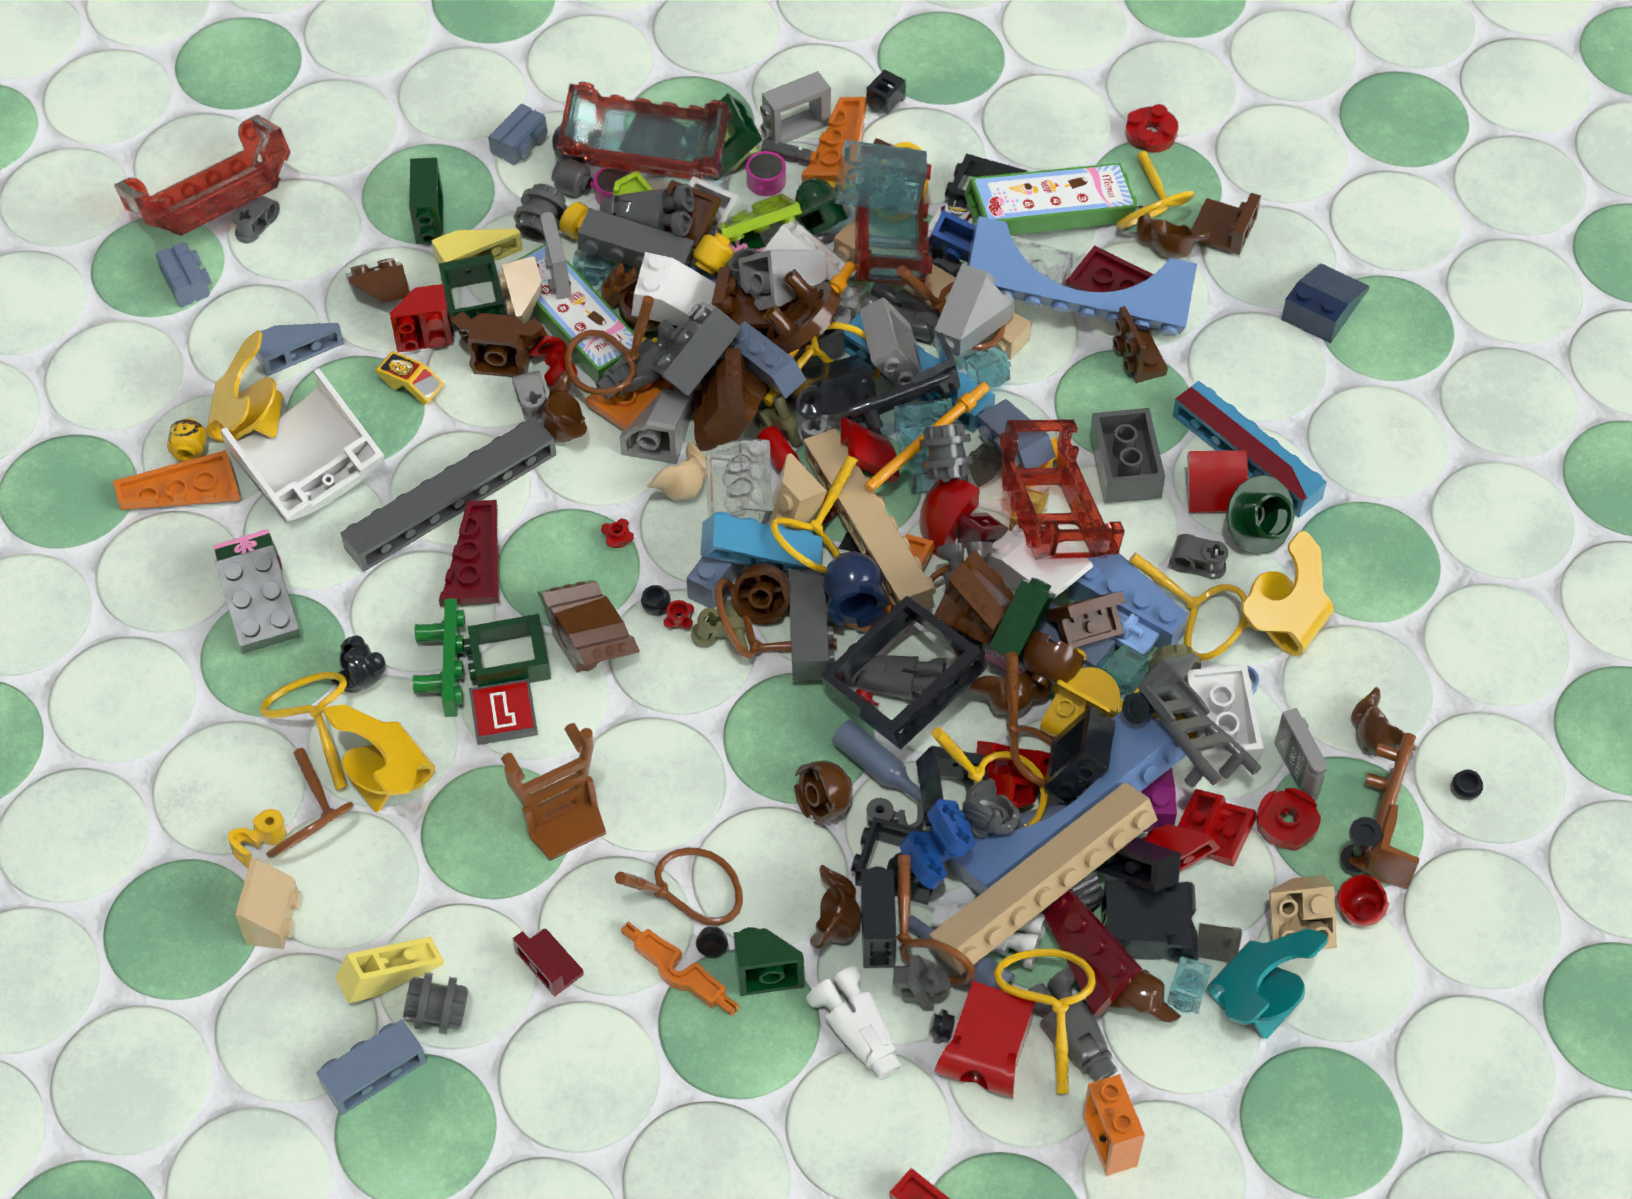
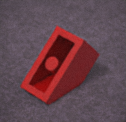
M1170 824L1153 828L1142 839L1181 853L1180 872L1220 849L1218 843L1209 833Z

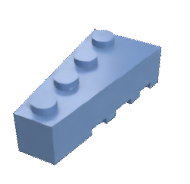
M1101 537L1086 556L1092 562L1093 567L1069 586L1067 597L1076 602L1097 595L1122 591L1125 603L1116 605L1117 610L1128 617L1132 613L1137 615L1139 623L1159 633V639L1154 644L1155 647L1160 648L1166 645L1177 644L1185 634L1188 613Z

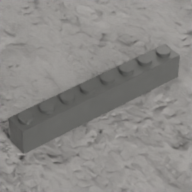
M535 417L526 422L519 423L511 431L496 437L491 443L471 452L466 458L456 464L449 465L439 474L424 480L419 486L405 494L399 495L394 501L374 510L364 519L350 524L345 530L340 532L344 549L363 572L464 512L467 501H481L556 456L554 437Z

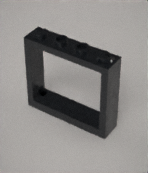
M906 596L898 604H895L878 623L872 625L868 632L856 643L852 644L839 659L830 664L820 677L831 696L901 750L974 682L988 666L982 650L909 596ZM915 620L961 654V656L893 720H890L845 683Z

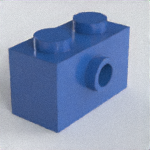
M942 210L927 244L944 251V254L953 260L961 259L968 262L975 225Z

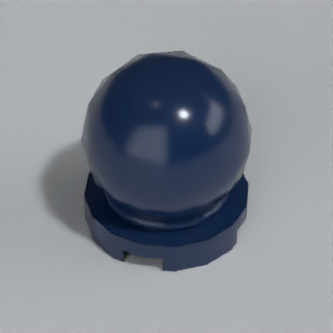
M850 551L839 554L828 564L824 573L823 587L829 597L827 607L833 623L840 627H844V623L857 624L858 628H863L876 623L884 617L883 611L889 606L887 594L882 587V573L874 559L865 554Z

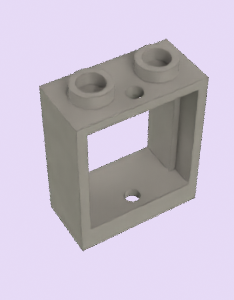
M819 71L762 93L760 112L763 124L760 125L764 138L775 140L776 144L778 142L788 143L829 125L828 120L831 116V87ZM809 102V109L781 120L782 112Z
M883 297L859 309L872 363L895 386L901 387L911 383L912 378L923 371L911 324Z

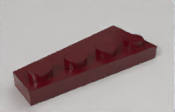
M497 500L467 501L459 529V538L452 552V561L445 576L443 592L441 591L440 607L445 606V599L457 598L458 605L499 603Z

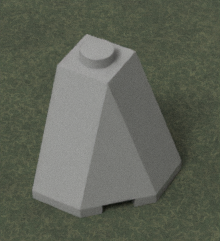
M768 250L738 259L741 288L746 294L751 293L755 298L754 304L759 311L768 310L775 305L780 307L796 297L782 283L784 276L793 269H796L810 286H815L828 278V263L825 250Z
M962 263L935 327L934 342L936 335L943 333L951 353L959 357L1012 319L1014 299L1008 292H1003V294L994 285L996 280L989 272Z
M664 389L621 433V455L677 464L693 413L692 393L687 396L679 390Z

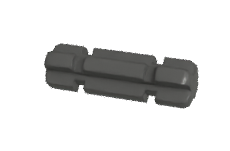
M764 139L761 146V152L777 153L784 160L792 162L799 160L798 163L803 165L810 164L809 158L813 152L806 148L799 150L798 146L782 142L776 144L775 140Z

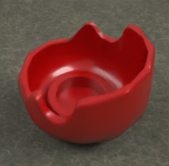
M1365 874L1352 876L1341 884L1337 895L1341 912L1351 924L1366 927L1376 924L1386 916L1389 905L1387 893L1380 881L1375 877Z

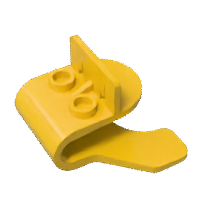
M259 330L243 342L226 373L215 383L206 432L209 437L218 442L224 443L221 429L224 427L229 430L236 441L246 433H251L253 429L271 439L277 435L283 394L276 390L275 380L270 377H264L238 393L243 373L260 349L263 333Z
M1306 531L1296 533L1288 544V552L1295 565L1294 583L1286 575L1277 571L1262 573L1252 583L1250 593L1241 605V612L1247 620L1245 628L1252 627L1256 631H1265L1282 651L1293 656H1299L1305 651L1334 612V605L1323 590L1321 549Z
M1077 647L1074 648L1084 656L1083 660H1086L1085 652ZM1082 667L1075 678L1068 683L1058 680L1056 683L1058 686L1052 685L1055 697L1041 721L1040 731L1055 738L1091 705L1112 719L1122 711V703L1124 699L1120 700V690L1114 678L1104 670L1094 667ZM1136 688V690L1133 693H1137L1140 690Z
M347 705L325 707L323 715L335 729L356 733L372 743V745L348 750L343 756L341 763L345 775L375 812L382 810L390 795L409 794L412 790L426 784L435 772L434 764L400 722H383Z

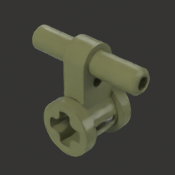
M780 394L774 396V403L771 406L766 405L762 409L757 410L752 419L753 423L760 431L770 426H776L779 429L785 430L791 445H800L802 440L796 428L797 420L794 413L789 410L784 397Z
M727 600L724 603L729 622L739 641L748 651L744 636L746 628L743 618L739 617L732 604V600ZM714 608L703 609L697 618L698 623L692 628L691 638L699 646L711 647L716 643L718 637L728 636L718 611Z

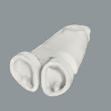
M952 902L951 906L937 903L931 926L938 928L969 903L958 905V903ZM1040 912L1018 929V931H1022L1025 934L1013 933L994 948L992 952L1006 956L1009 948L1017 952L1039 949V942L1041 943L1047 924L1043 913ZM1037 957L1021 959V964L1024 968L1033 970Z
M849 967L839 971L834 976L833 983L830 979L819 983L806 996V1001L810 1007L820 1008L826 1006L831 1011L825 1017L827 1022L853 1053L866 1064L868 1070L873 1069L881 1080L899 1070L902 1065L895 1056L897 1049L893 1046L889 1030L869 991L861 993L858 987L862 979L861 972L857 967ZM836 988L847 997L849 1007L846 1003H843Z

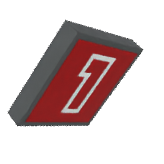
M529 679L469 688L477 745L538 735Z

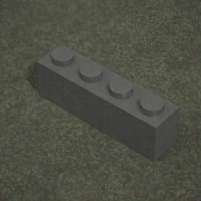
M589 208L578 231V250L589 255H597L609 259L614 263L632 266L638 270H641L645 252L674 258L689 267L693 258L694 240L676 236L675 234Z
M788 569V579L791 585L789 615L792 681L822 680L820 675L830 664L835 662L834 649H828V644H833V626H827V621L832 620L829 616L828 603H826V598L829 597L823 587L824 573L813 569Z

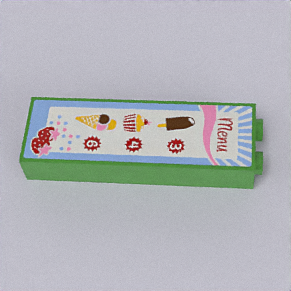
M1121 163L971 177L964 192L974 224L979 216L1004 221L1007 223L1010 235L1116 224L1119 220L1135 212L1137 209V199L1132 194L1128 175L1124 173Z
M546 244L517 259L535 256L542 282V292L532 313L554 337L562 339L566 346H568L571 339L581 332L603 330L614 336L626 348L631 349L634 332L567 259L571 297L557 300L555 289H549L547 279L552 278L544 260L546 258ZM598 337L582 340L576 345L572 354V358L594 382L603 378V373L625 356L611 343Z

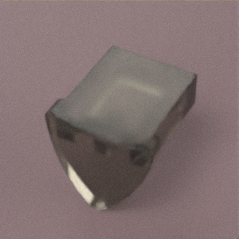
M983 443L975 451L969 453V456H973V463L969 464V469L976 486L980 487L992 480L1007 460V456L1004 453L1000 455L995 447Z
M1199 923L1197 934L1199 958L1223 961L1228 964L1239 951L1242 929L1233 926L1230 928Z

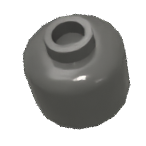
M567 158L555 165L551 180L554 182L555 188L560 192L577 198L591 189L590 182H593V177H591L589 166Z

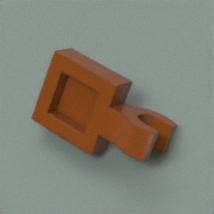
M619 264L616 270H612L601 285V297L612 309L618 303L621 287L628 280L637 277V268H633L629 273H624V265Z

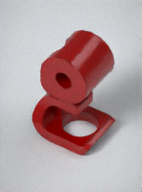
M544 335L530 350L529 354L546 358L545 363L550 368L544 374V378L552 387L562 372L566 371L565 353L567 346L558 337ZM550 343L546 348L538 350L542 345ZM572 362V368L574 370L575 375L577 376L578 371Z

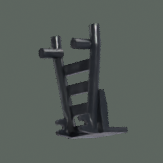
M943 333L937 334L934 342L942 363L919 373L912 378V382L849 406L848 409L851 415L847 416V419L857 424L865 422L868 429L881 435L880 428L884 425L879 415L935 391L939 393L943 400L947 399V394L950 390L953 395H957L958 389L961 386L958 370Z

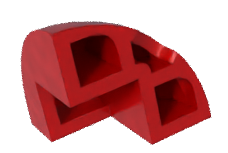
M951 478L948 482H944L942 479H939L928 491L922 503L919 517L920 533L922 538L934 541L935 549L933 554L937 556L936 548L938 546L955 543L956 528L959 525L961 514L972 513L979 506L980 489L965 480Z
M977 741L976 754H982L985 757L994 752H1011L1010 746ZM1019 748V755L1033 762L1042 772L1045 779L1050 753ZM997 759L987 764L988 778L995 780L996 796L1005 795L1013 802L1016 808L1035 802L1034 797L1040 793V786L1026 779L1015 767L1013 760Z

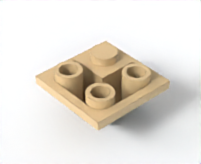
M535 256L502 264L503 273L498 275L503 299L509 298V300L505 301L508 315L516 316L523 324L528 322L542 292V282Z
M1325 875L1292 878L1269 891L1271 940L1303 929H1312L1327 935L1328 942L1322 949L1337 948L1334 886Z

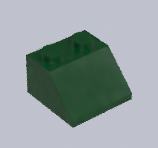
M748 927L740 932H733L740 996L804 988L803 952L767 928L757 929L755 927Z

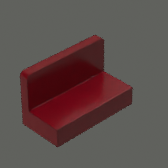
M542 929L532 938H529L523 931L512 938L515 953L554 997L584 975L580 965L547 929Z

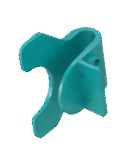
M1303 929L1266 943L1250 940L1207 985V991L1215 1003L1226 1010V1015L1230 1021L1244 1025L1253 1023L1260 1037L1268 1039L1300 1004L1305 995V984L1301 977L1277 966L1296 958H1313L1327 944L1328 937L1320 931Z

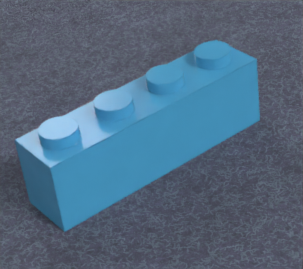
M716 512L702 522L700 556L746 566L756 563H768L778 567L787 575L788 569H811L789 555L774 539L770 525L758 523L757 519H740L731 517V514L727 512ZM778 525L780 534L795 550L811 561L821 565L822 537L812 535L808 530L794 531L785 529L783 525Z

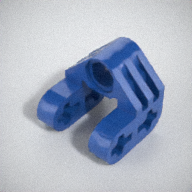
M940 799L927 812V817L932 824L929 832L911 831L900 843L902 854L911 856L910 868L915 877L922 885L930 889H936L947 876L946 869L942 864L943 862L953 857H964L975 845V840L971 834V826L968 820H965L964 813L959 810L957 801Z

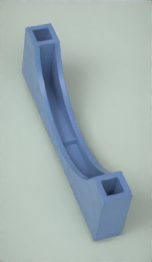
M981 216L978 217L975 223L967 263L969 266L989 272L996 280L994 285L1002 294L1003 292H1008L1013 299L1023 300L1026 305L1038 307L1040 304L1050 306L1052 310L1062 313L1068 312V310L1074 311L1084 318L1102 317L1112 324H1115V319L1118 318L1119 307L1126 306L1137 329L1149 330L1153 328L1160 330L1161 334L1167 336L1181 334L1186 328L1197 263L1169 258L1164 266L1150 278L1127 289L1103 293L1080 291L1056 283L1036 270L1018 250L1006 222Z
M1122 711L1112 718L1115 721L1110 764L1109 769L1093 782L1070 805L1038 823L1014 830L1008 835L989 834L985 838L973 836L975 845L964 857H953L947 860L952 873L979 894H982L1124 782L1141 792L1184 758L1186 754L1161 721L1154 716L1145 723L1132 724L1126 720Z

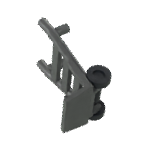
M1194 653L1162 659L1139 684L1137 688L1140 691L1125 697L1122 703V712L1127 721L1132 724L1145 723L1151 719L1154 712L1195 767L1184 779L1188 786L1194 788L1203 776L1211 785H1215L1222 777L1229 779L1240 764L1252 775H1255L1261 769V765L1240 744L1207 716L1210 710L1201 697L1184 680L1198 659ZM1184 712L1190 717L1176 721L1174 716ZM1204 729L1209 735L1190 739L1186 733ZM1223 746L1232 755L1218 773L1200 751Z

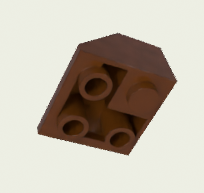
M393 258L377 261L378 266L368 268L366 264L350 268L351 273H346L349 283L383 303L403 299L410 293L403 264L399 261L396 262Z

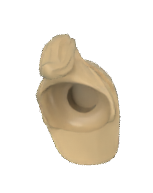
M690 441L686 446L687 459L680 462L678 466H669L662 469L647 487L660 489L667 497L675 501L695 498L702 488L703 479L708 477L711 472L709 462L696 445Z

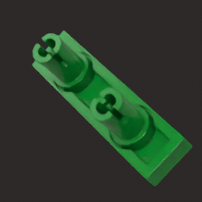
M457 598L445 599L444 620L442 623L415 624L414 627L416 643H443V671H440V674L413 675L414 694L441 693L445 717H456L458 705L463 704V688L458 686V679L464 678L463 660L459 661V653H464V636L460 635V628H465L464 610H459Z

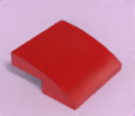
M845 417L841 419V444L848 447L849 456L858 460L855 464L856 466L875 475L897 456L888 438ZM899 470L886 481L893 483L900 478Z
M1247 450L1188 451V513H1227L1230 497L1237 486L1248 479Z
M1195 788L1178 826L1209 833L1218 843L1220 849L1206 856V858L1234 867L1257 815L1254 809L1226 803L1224 795Z

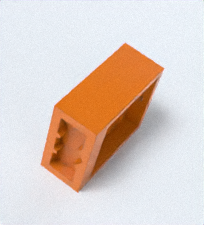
M1120 1074L1089 1083L1082 1118L1105 1175L1109 1176L1137 1167L1145 1133ZM1105 1137L1107 1141L1100 1142L1099 1138Z

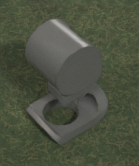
M875 798L866 807L868 828H870L873 818L877 817L923 830L925 817L921 799L917 801V820L911 825L907 823L905 810L895 812L892 803L885 798Z

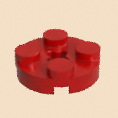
M1156 104L1153 107H1142L1128 114L1125 136L1127 141L1137 149L1140 146L1147 148L1146 152H1163L1174 144V140L1178 135L1179 124L1175 116L1168 112L1167 107L1162 104ZM1152 127V128H1155L1156 131L1153 132L1151 129H1147V128Z
M1285 788V791H1278L1276 793V790L1271 791L1263 797L1259 804L1257 830L1274 845L1291 851H1297L1303 845L1311 842L1318 832L1321 816L1316 808L1317 804L1309 794L1296 788ZM1291 813L1294 815L1293 820L1295 822H1285L1280 815L1287 816Z

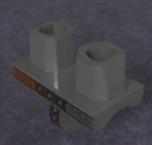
M920 955L910 956L909 965L894 966L893 985L896 989H902L901 993L904 1002H919L924 1011H934V1004L930 996H941L950 987V977L946 971L941 968L928 970Z

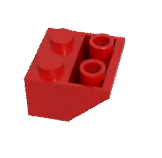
M443 284L415 287L390 312L397 353L453 345Z

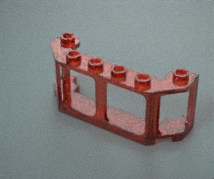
M1074 419L1007 420L1005 432H1002L1000 435L1003 459L1002 487L1004 491H1007L1010 498V507L1012 510H1015L1018 517V526L1020 529H1023L1026 545L1031 549L1035 560L1106 558L1107 556L1118 555L1125 530L1121 521L1104 524L1076 462L1079 448L1078 446H1072L1070 442L1072 434L1077 433L1078 430ZM1017 432H1059L1057 440V467L1017 468L1015 464L1018 450ZM1025 486H1059L1063 491L1071 513L1037 514ZM1073 524L1079 529H1059L1058 525ZM1064 541H1085L1089 552L1056 553L1058 544Z

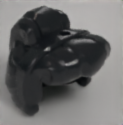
M359 635L345 639L340 646V666L344 670L339 672L347 680L344 692L354 693L370 688L381 679L385 671L386 664L383 655L379 652L372 653L369 645ZM336 679L331 680L332 684L338 687L340 682Z

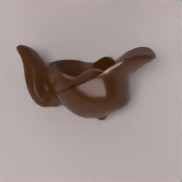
M1139 205L1138 210L1143 208L1144 206ZM1149 213L1140 216L1137 223L1138 239L1142 243L1153 245L1157 252L1166 258H1186L1191 254L1194 242L1211 238V232L1206 227L1189 228L1187 225L1178 226L1167 220H1152Z
M563 371L552 385L546 404L542 407V424L557 442H569L574 438L582 437L587 432V425L584 421L585 417L582 415L579 402L567 393L570 388V378L567 371Z
M1029 671L1019 674L1017 715L1026 711L1033 701L1047 699L1051 694L1052 685L1049 684L1047 688L1037 685L1031 681L1033 675ZM1006 675L1003 677L982 676L972 682L968 692L986 697L995 713L1009 715Z
M1374 687L1365 698L1359 701L1351 715L1353 723L1358 728V738L1363 746V751L1372 754L1376 753L1378 743L1399 749L1404 734L1401 729L1390 725L1386 716L1377 707L1381 698L1378 687ZM1414 745L1412 750L1417 751L1418 746Z
M825 865L820 866L819 872L822 881L828 886V889L820 904V919L815 925L818 930L810 939L811 946L816 949L823 947L828 940L836 943L850 941L855 933L860 930L861 910L855 900L856 888L854 884L844 875L827 868Z
M1146 969L1140 971L1110 1005L1113 1008L1131 1007L1141 1013L1148 1011L1157 1019L1165 1022H1174L1181 1017L1178 1012L1164 1001L1165 985L1163 981L1150 974Z

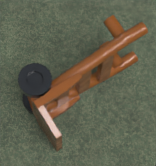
M1412 733L1403 734L1399 749L1378 743L1375 755L1395 761L1390 770L1388 779L1368 773L1365 785L1384 791L1376 819L1361 817L1353 821L1349 829V839L1352 845H1348L1343 849L1339 860L1341 869L1350 876L1367 873L1370 874L1369 876L1377 878L1381 883L1408 889L1420 858L1390 846V842L1397 822L1398 805H1395L1416 740V736Z

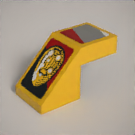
M391 351L374 370L394 391L404 386L423 406L429 403L444 385L425 364L395 351Z

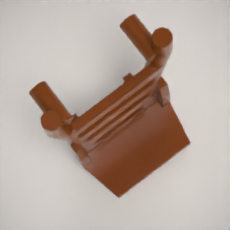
M575 723L568 724L564 730L577 752L580 753L579 758L524 784L522 780L525 778V775L513 754L510 752L501 757L505 766L504 771L507 784L523 805L522 810L527 834L550 861L606 834L597 805L594 783L591 776H588L594 749L593 732L589 728H583L579 731Z

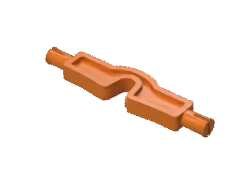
M627 922L626 926L622 927L621 933L634 941V950L657 967L659 975L668 985L681 991H689L712 1009L718 1005L730 1016H733L738 1011L740 1005L726 996V987L713 978L699 963H692L683 971L675 970V967L682 959V952L679 948L663 940L650 929L642 932L632 925L631 922Z

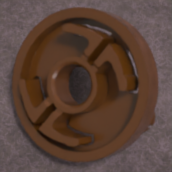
M796 269L788 272L782 279V283L795 294L796 298L783 311L775 305L767 310L763 316V319L771 325L766 337L787 354L802 347L814 336L819 338L833 321L840 303V295L829 283L810 286Z

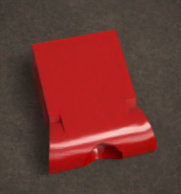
M972 981L953 1039L938 1059L934 1073L961 1082H976L988 1091L1013 1099L1015 1070L1033 1021L1035 1001L1019 998L1005 993L1003 990Z

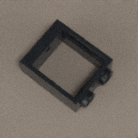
M966 153L962 163H957L953 182L949 181L947 184L945 197L948 198V206L953 207L954 201L957 199L966 201L964 196L965 190H962L967 176L982 177L1022 173L1028 170Z
M1091 705L1059 733L1051 743L1044 788L1069 804L1109 769L1115 721Z
M930 746L916 760L925 823L928 827H931L932 824L927 817V812L938 800L944 799L940 776L963 779L966 794L974 784V781L968 777V771L957 763L947 751L937 746ZM963 751L974 767H978L985 757L982 754ZM986 766L982 780L987 782L989 778Z
M874 817L870 828L865 827L863 830L860 845L864 847L861 855L856 853L852 862L851 872L855 873V885L861 887V869H869L878 841L900 846V843L911 831H928ZM894 879L895 896L899 897L898 881ZM911 881L910 901L928 905L933 889L925 887L919 881L918 883Z
M878 866L861 869L863 968H894L896 963L897 936L894 869H885Z

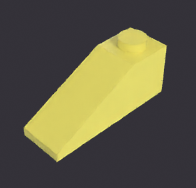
M518 229L456 230L432 240L434 257L438 264L493 254L494 261L522 251L521 235Z
M430 936L349 953L346 955L335 979L347 1002L352 1003L378 997L409 982L413 977H419L425 974V972H430L442 966L444 960Z

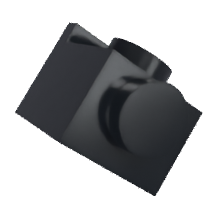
M885 69L866 88V101L869 108L874 112L881 110L888 114L899 101L903 102L905 100L906 80Z

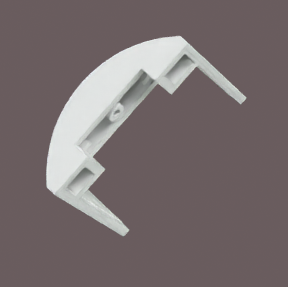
M318 367L314 369L317 387L297 405L280 416L277 435L273 439L255 431L236 441L226 427L221 429L228 451L287 521L311 514L335 501L361 482L384 459L382 451Z

